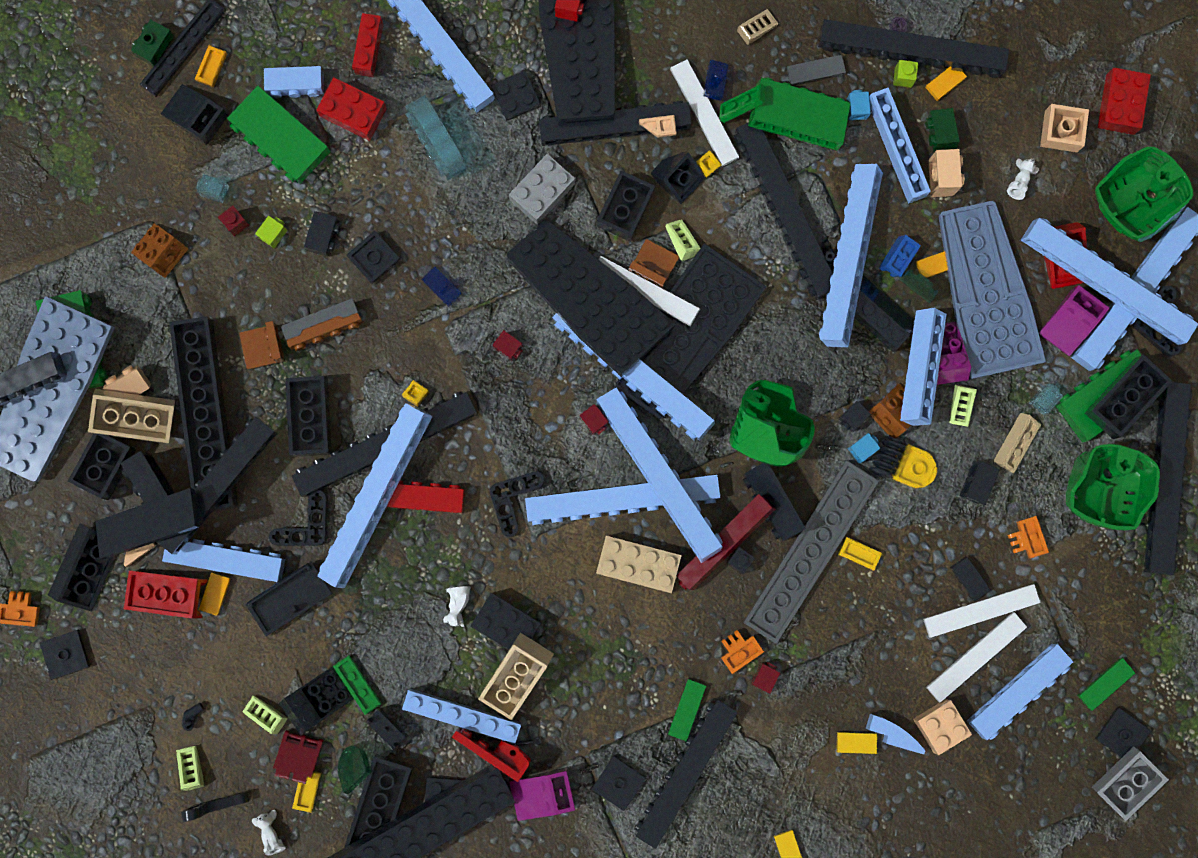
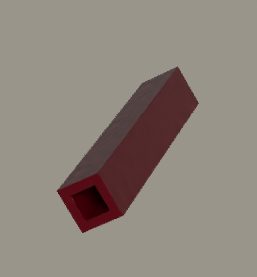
M758 494L718 534L723 542L721 544V551L702 563L696 556L676 575L680 579L678 583L685 590H695L776 509L763 495Z

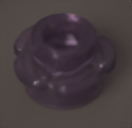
M902 17L893 18L889 24V29L906 32L907 22Z

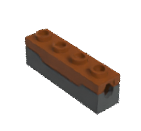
M352 298L282 325L281 329L288 347L291 350L299 351L306 348L307 344L312 342L317 344L324 341V338L330 335L335 337L342 334L341 331L356 329L360 327L359 324L363 323L356 302Z

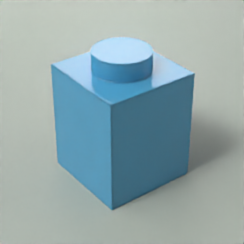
M854 90L852 93H849L847 97V102H850L848 120L867 119L870 115L869 92Z
M868 433L847 449L858 463H862L880 449L878 446L880 443L874 435Z

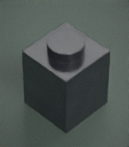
M856 401L838 419L841 421L840 425L846 431L850 430L853 432L871 413Z
M737 547L726 564L740 574H744L755 558L742 548Z

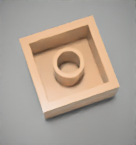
M1051 104L1045 110L1040 147L1071 152L1081 150L1085 146L1089 110Z
M959 149L936 150L928 160L931 197L954 196L964 185V174H961L963 157L960 155Z
M948 699L943 700L913 719L931 750L937 755L944 753L972 735L954 704Z

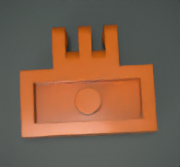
M1037 516L1016 522L1019 531L1008 535L1009 539L1017 538V540L1010 542L1011 546L1019 544L1018 548L1013 549V553L1026 550L1028 558L1049 553Z
M10 591L8 604L0 603V623L37 627L40 607L30 606L32 594L26 592L23 600L24 592L19 591L16 599V591Z
M738 630L734 632L738 638L737 640H734L731 634L727 636L731 641L730 645H728L725 639L721 641L728 651L721 659L731 674L764 652L754 636L744 640Z

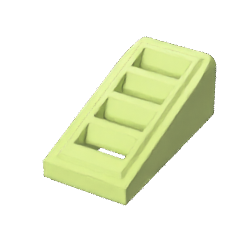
M683 220L666 224L665 227L681 261L694 258L701 248Z
M955 384L949 423L968 427L977 389ZM961 392L968 393V397L960 395ZM959 399L967 401V404L959 403ZM957 407L966 408V412L958 411ZM956 415H961V416H965V418H964V420H963V419L955 418V416H956Z
M252 696L243 710L245 715L270 734H278L288 719L256 696ZM258 704L259 706L253 714L252 710ZM263 709H265V711L263 712V714H262L261 717L259 718V717H258L259 714L261 713V711H262ZM271 714L269 720L265 722L268 715Z
M197 746L176 750L181 789L188 791L204 787ZM192 754L191 758L183 759V756ZM193 762V765L185 767L186 763ZM194 770L193 774L187 775L186 772ZM195 778V782L188 783V780Z

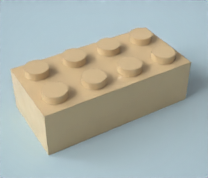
M95 389L88 432L169 443L175 400Z
M606 536L596 574L672 593L681 555Z
M520 633L478 700L512 720L547 668L554 653Z

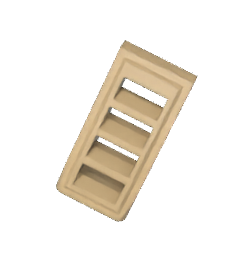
M767 9L738 26L737 31L746 44L750 45L776 27L778 22ZM765 16H767L771 24L768 25L764 19ZM759 20H760V21L763 23V25L765 26L764 28H762L761 25L759 24V22H758ZM753 24H755L756 27L759 29L758 32L752 26ZM748 28L753 32L752 35L747 30Z

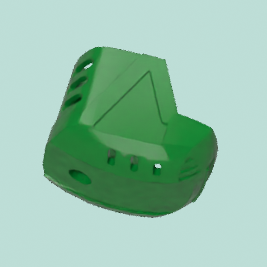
M1145 147L1124 157L1099 182L1095 188V194L1099 209L1110 224L1120 234L1142 242L1152 238V236L1179 217L1182 210L1192 199L1193 189L1188 176L1171 156L1156 147ZM1152 191L1156 197L1149 198L1146 192Z
M758 380L746 389L742 397L734 426H732L729 442L732 448L756 461L773 466H786L802 459L814 437V422L811 418L797 411L793 387L768 380Z
M1115 444L1096 446L1089 451L1081 453L1074 461L1066 491V505L1081 520L1095 526L1111 530H1134L1139 526L1143 515L1158 497L1159 467L1155 461L1140 451ZM1104 469H1108L1110 471V479L1104 476ZM1126 492H1134V495L1126 494ZM1123 502H1132V504H1124Z

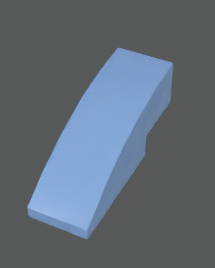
M873 714L869 715L866 729L884 734V743L925 754L923 747L902 728L884 718Z

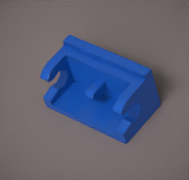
M907 235L898 237L879 266V269L890 272L892 277H901L921 245Z

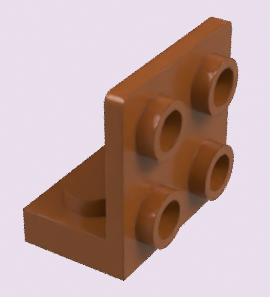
M153 224L139 243L135 245L131 253L162 277L166 278L188 248L161 227Z
M646 239L637 257L629 266V271L663 288L679 256Z
M265 322L266 327L239 333L247 369L285 362L278 326L275 322Z
M897 384L880 402L868 411L880 427L890 437L895 439L911 426L900 420L905 391L901 384Z

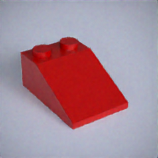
M1079 222L1054 227L1063 230L1069 238L1078 240L1087 249L1086 228ZM1044 256L1052 289L1084 283Z

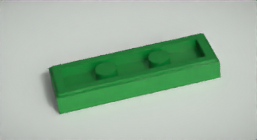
M760 84L722 103L719 120L725 123L764 104L766 86Z
M350 655L333 666L365 715L382 704Z
M1119 658L1077 696L1090 711H1093L1131 678L1135 672L1123 658Z
M687 679L668 735L687 741L706 685Z

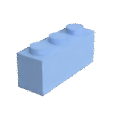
M321 66L264 68V91L272 98H281L282 96L297 98L300 95L317 97L319 94H324V72Z

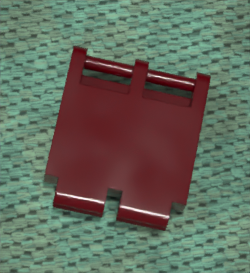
M285 730L273 766L276 769L275 776L289 780L292 773V781L306 784L307 779H312L324 740L319 739L318 741L307 738V735L299 736ZM288 737L299 739L300 742L288 739ZM305 741L317 744V746L306 744Z

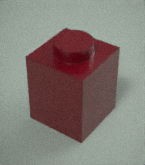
M233 205L218 216L234 237L249 226Z
M504 330L492 345L496 351L510 361L514 358L518 359L523 352L521 349L523 347L522 343Z
M595 404L579 415V418L592 435L596 433L600 435L607 429L608 421Z
M769 662L766 665L760 663L750 684L770 694L780 672L776 671L777 667Z

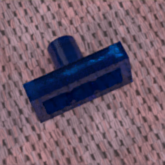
M710 60L704 97L722 100L729 64Z
M436 267L431 269L421 279L448 307L462 295Z

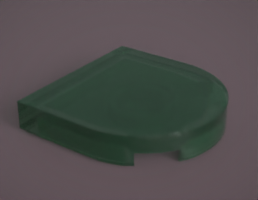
M908 270L900 278V281L930 303L937 296L938 290L932 288L933 283L920 273L916 276L912 274L913 270Z
M348 746L345 748L338 762V776L343 794H350L371 773L366 752L358 746Z

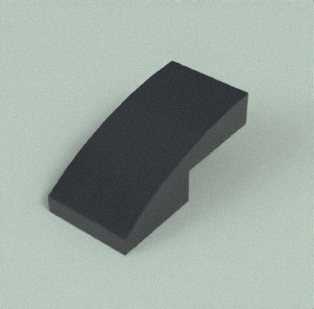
M966 556L950 567L973 601L978 600L990 591L977 569Z

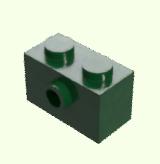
M150 19L143 26L139 38L133 42L131 51L137 58L154 67L175 36L169 29Z
M953 108L931 110L928 118L925 119V126L930 132L929 145L933 147V152L935 153L936 150L957 149L960 140Z

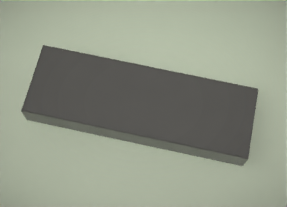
M842 55L791 65L786 68L791 86L841 76L846 73Z

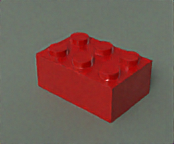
M1113 67L1106 74L1097 128L1135 135L1141 130L1151 74Z
M333 77L316 111L321 118L370 141L387 107L384 101Z

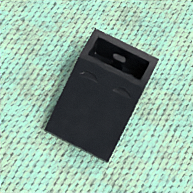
M183 84L161 112L163 117L206 146L229 116L222 107Z
M333 667L285 697L279 704L301 736L354 698Z

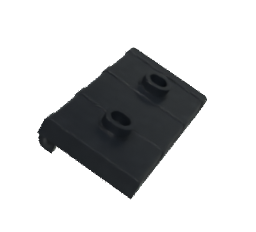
M312 561L245 604L265 637L333 594L327 583L318 577L319 571Z

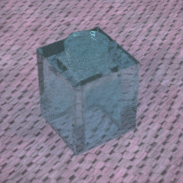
M203 174L202 179L198 180L196 186L197 192L202 197L222 204L229 188L225 181Z
M1048 383L1041 387L1029 403L1042 415H1045L1053 409L1063 395L1057 386Z

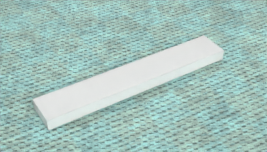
M688 60L671 67L670 70L687 102H689V106L717 159L722 164L721 166L723 167L737 160L739 156Z
M600 256L599 260L635 287L655 307L691 326L700 311L698 307Z
M1031 584L927 617L923 620L928 635L931 638L1038 604L1040 600L1035 585Z
M1012 612L926 688L940 703L1025 630L1027 626L1015 612Z

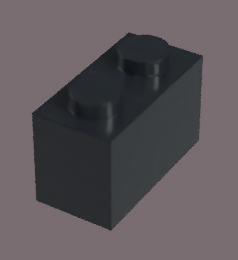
M314 211L304 248L309 252L329 257L330 252H333L335 248V235L339 234L341 227L338 218Z

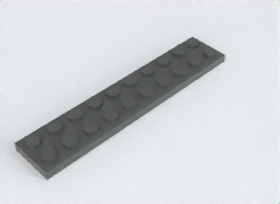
M847 460L844 462L804 525L806 529L800 532L745 618L744 624L777 644L879 482L878 480Z

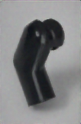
M825 247L822 253L829 264H834V259L836 258L833 253L834 250Z
M200 702L184 712L182 727L185 731H191L195 725L196 715L205 711Z

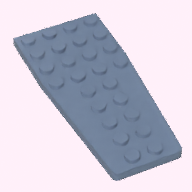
M988 201L943 211L939 215V223L956 325L971 364L970 380L1045 363L1046 360L1032 306L996 203Z
M44 297L22 349L17 366L48 352L60 353L67 375L62 377L61 381L57 383L45 384L41 390H31L26 392L27 395L24 397L12 398L8 404L3 406L0 415L1 467L30 481H40L93 380L115 328L114 326L50 297Z

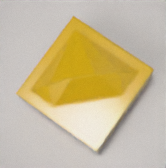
M710 150L696 161L706 178L722 165Z
M413 380L403 392L402 397L418 407L429 394V390Z

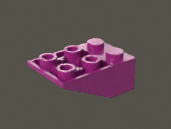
M1078 285L1071 289L1039 334L1070 356L1109 310V307Z
M956 322L945 323L937 385L967 381L969 379L971 364Z
M567 768L523 778L518 782L515 780L509 782L512 796L515 800L514 806L518 821L575 811Z

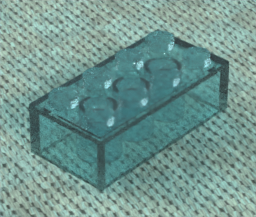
M426 95L406 105L407 113L405 115L411 128L415 129L417 137L427 150L426 152L431 161L435 160L434 164L440 176H445L449 180L466 170L464 158Z

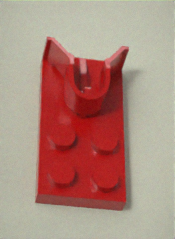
M129 571L124 609L192 619L203 618V615L197 608L200 587L206 584L208 579Z
M458 728L452 736L453 739L516 782L520 780L529 766L530 757L515 744L501 740L495 751L489 748L490 744L481 738L477 740L472 736L474 733L470 730ZM511 750H515L516 754H511Z

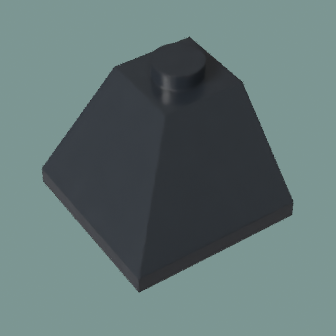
M687 151L663 159L651 172L659 186L680 204L706 178Z

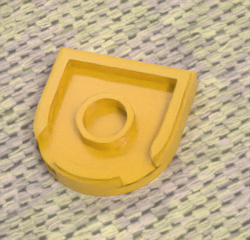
M907 444V449H904V455L901 456L900 463L892 479L912 488L926 487L936 478V462L928 452Z

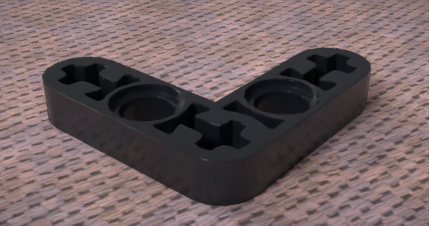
M1164 286L1156 292L1163 298L1165 292L1168 291L1169 297L1164 299L1167 303H1172L1177 296L1176 290L1171 286ZM1137 318L1133 323L1134 329L1164 355L1172 357L1181 352L1182 345H1177L1170 339L1165 341L1167 337L1162 335L1160 340L1154 339L1153 331L1155 329L1146 323L1141 327L1139 325L1141 323L1140 319ZM1174 344V347H1173L1174 350L1170 352V351H1169V349H1170V346H1169V345Z
M531 472L495 483L490 488V495L502 533L506 537L515 536L519 530L510 498L541 488L544 484V477L541 473ZM534 475L537 478H541V481L538 482L539 485L535 486L534 483L528 484L530 488L526 489L523 478L527 477V481L532 480ZM514 481H520L523 484L522 489L518 492L512 489ZM508 483L511 494L507 495V491L502 492L501 497L493 494L496 491V487L499 486L500 489L506 488L504 484ZM501 505L509 506L510 512L508 515L503 516L499 513ZM512 516L513 520L509 521L511 526L515 525V529H513L512 534H509L508 531L505 532L504 528H507L506 521L502 523L501 519H507Z
M315 490L310 493L308 498V528L273 529L269 534L270 542L276 546L323 545L327 538V495L321 490ZM319 493V496L323 497V500L319 501V507H323V510H312L313 506L317 507V502L313 500V497H316ZM317 512L323 516L322 521L318 524L314 523L312 519L313 515ZM312 526H323V529H318V534L322 535V539H319L318 543H316L315 539H312V536L316 535V529H312ZM287 531H290L288 539H280L279 543L274 539V535H277L278 532H280V535H288ZM295 532H301L303 535V539L299 543L293 540Z
M247 791L193 805L181 812L183 822L195 820L209 812L249 802Z

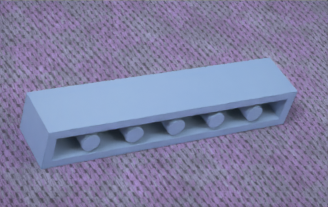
M889 88L872 93L869 96L870 110L908 204L925 198L931 191Z
M936 308L916 310L900 419L912 426L930 425L932 421L946 314Z
M198 539L187 542L177 555L171 554L165 549L162 559L163 562L275 582L281 581L285 559L280 558L281 554L269 552V555L265 556L261 555L262 551L250 549L248 553L243 552L242 547L231 546L230 549L223 548L224 544L214 542L209 546L204 545L205 541Z
M1050 644L976 711L967 722L981 738L985 740L995 738L1002 726L1006 727L1013 721L1012 717L1026 710L1027 704L1031 700L1038 699L1045 687L1049 688L1056 682L1055 678L1057 676L1065 674L1071 668L1070 665L1073 661L1058 644Z
M413 689L408 690L402 708L412 713L514 744L517 741L522 722L510 720Z

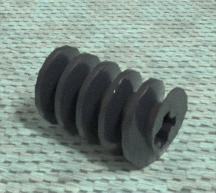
M886 436L888 440H883L882 443L885 447H880L879 451L881 453L876 454L878 460L872 462L875 467L869 468V471L887 479V476L893 477L890 469L896 470L897 468L893 463H900L896 457L904 455L900 449H907L902 442L890 436Z

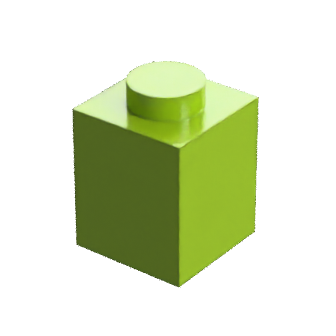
M899 60L895 67L893 85L912 88L917 78L918 62Z
M268 216L255 235L272 248H275L288 230L283 226L285 223L277 217L273 219Z

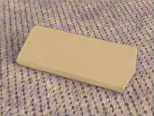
M1020 413L996 455L994 462L1006 470L1015 473L1041 423L1031 415Z

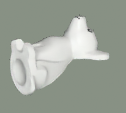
M1034 159L1016 160V165L1021 171L1007 189L1008 195L1012 198L1021 200L1025 197L1030 174H1037L1039 168L1034 163Z
M463 586L447 589V592L450 594V613L443 618L444 623H449L455 627L459 625L464 627L461 612L468 603L471 587Z
M272 810L269 814L262 813L257 818L252 819V823L262 829L263 851L266 855L277 854L286 849V846L283 845L282 840L278 839L275 830L271 826L277 816L275 810Z

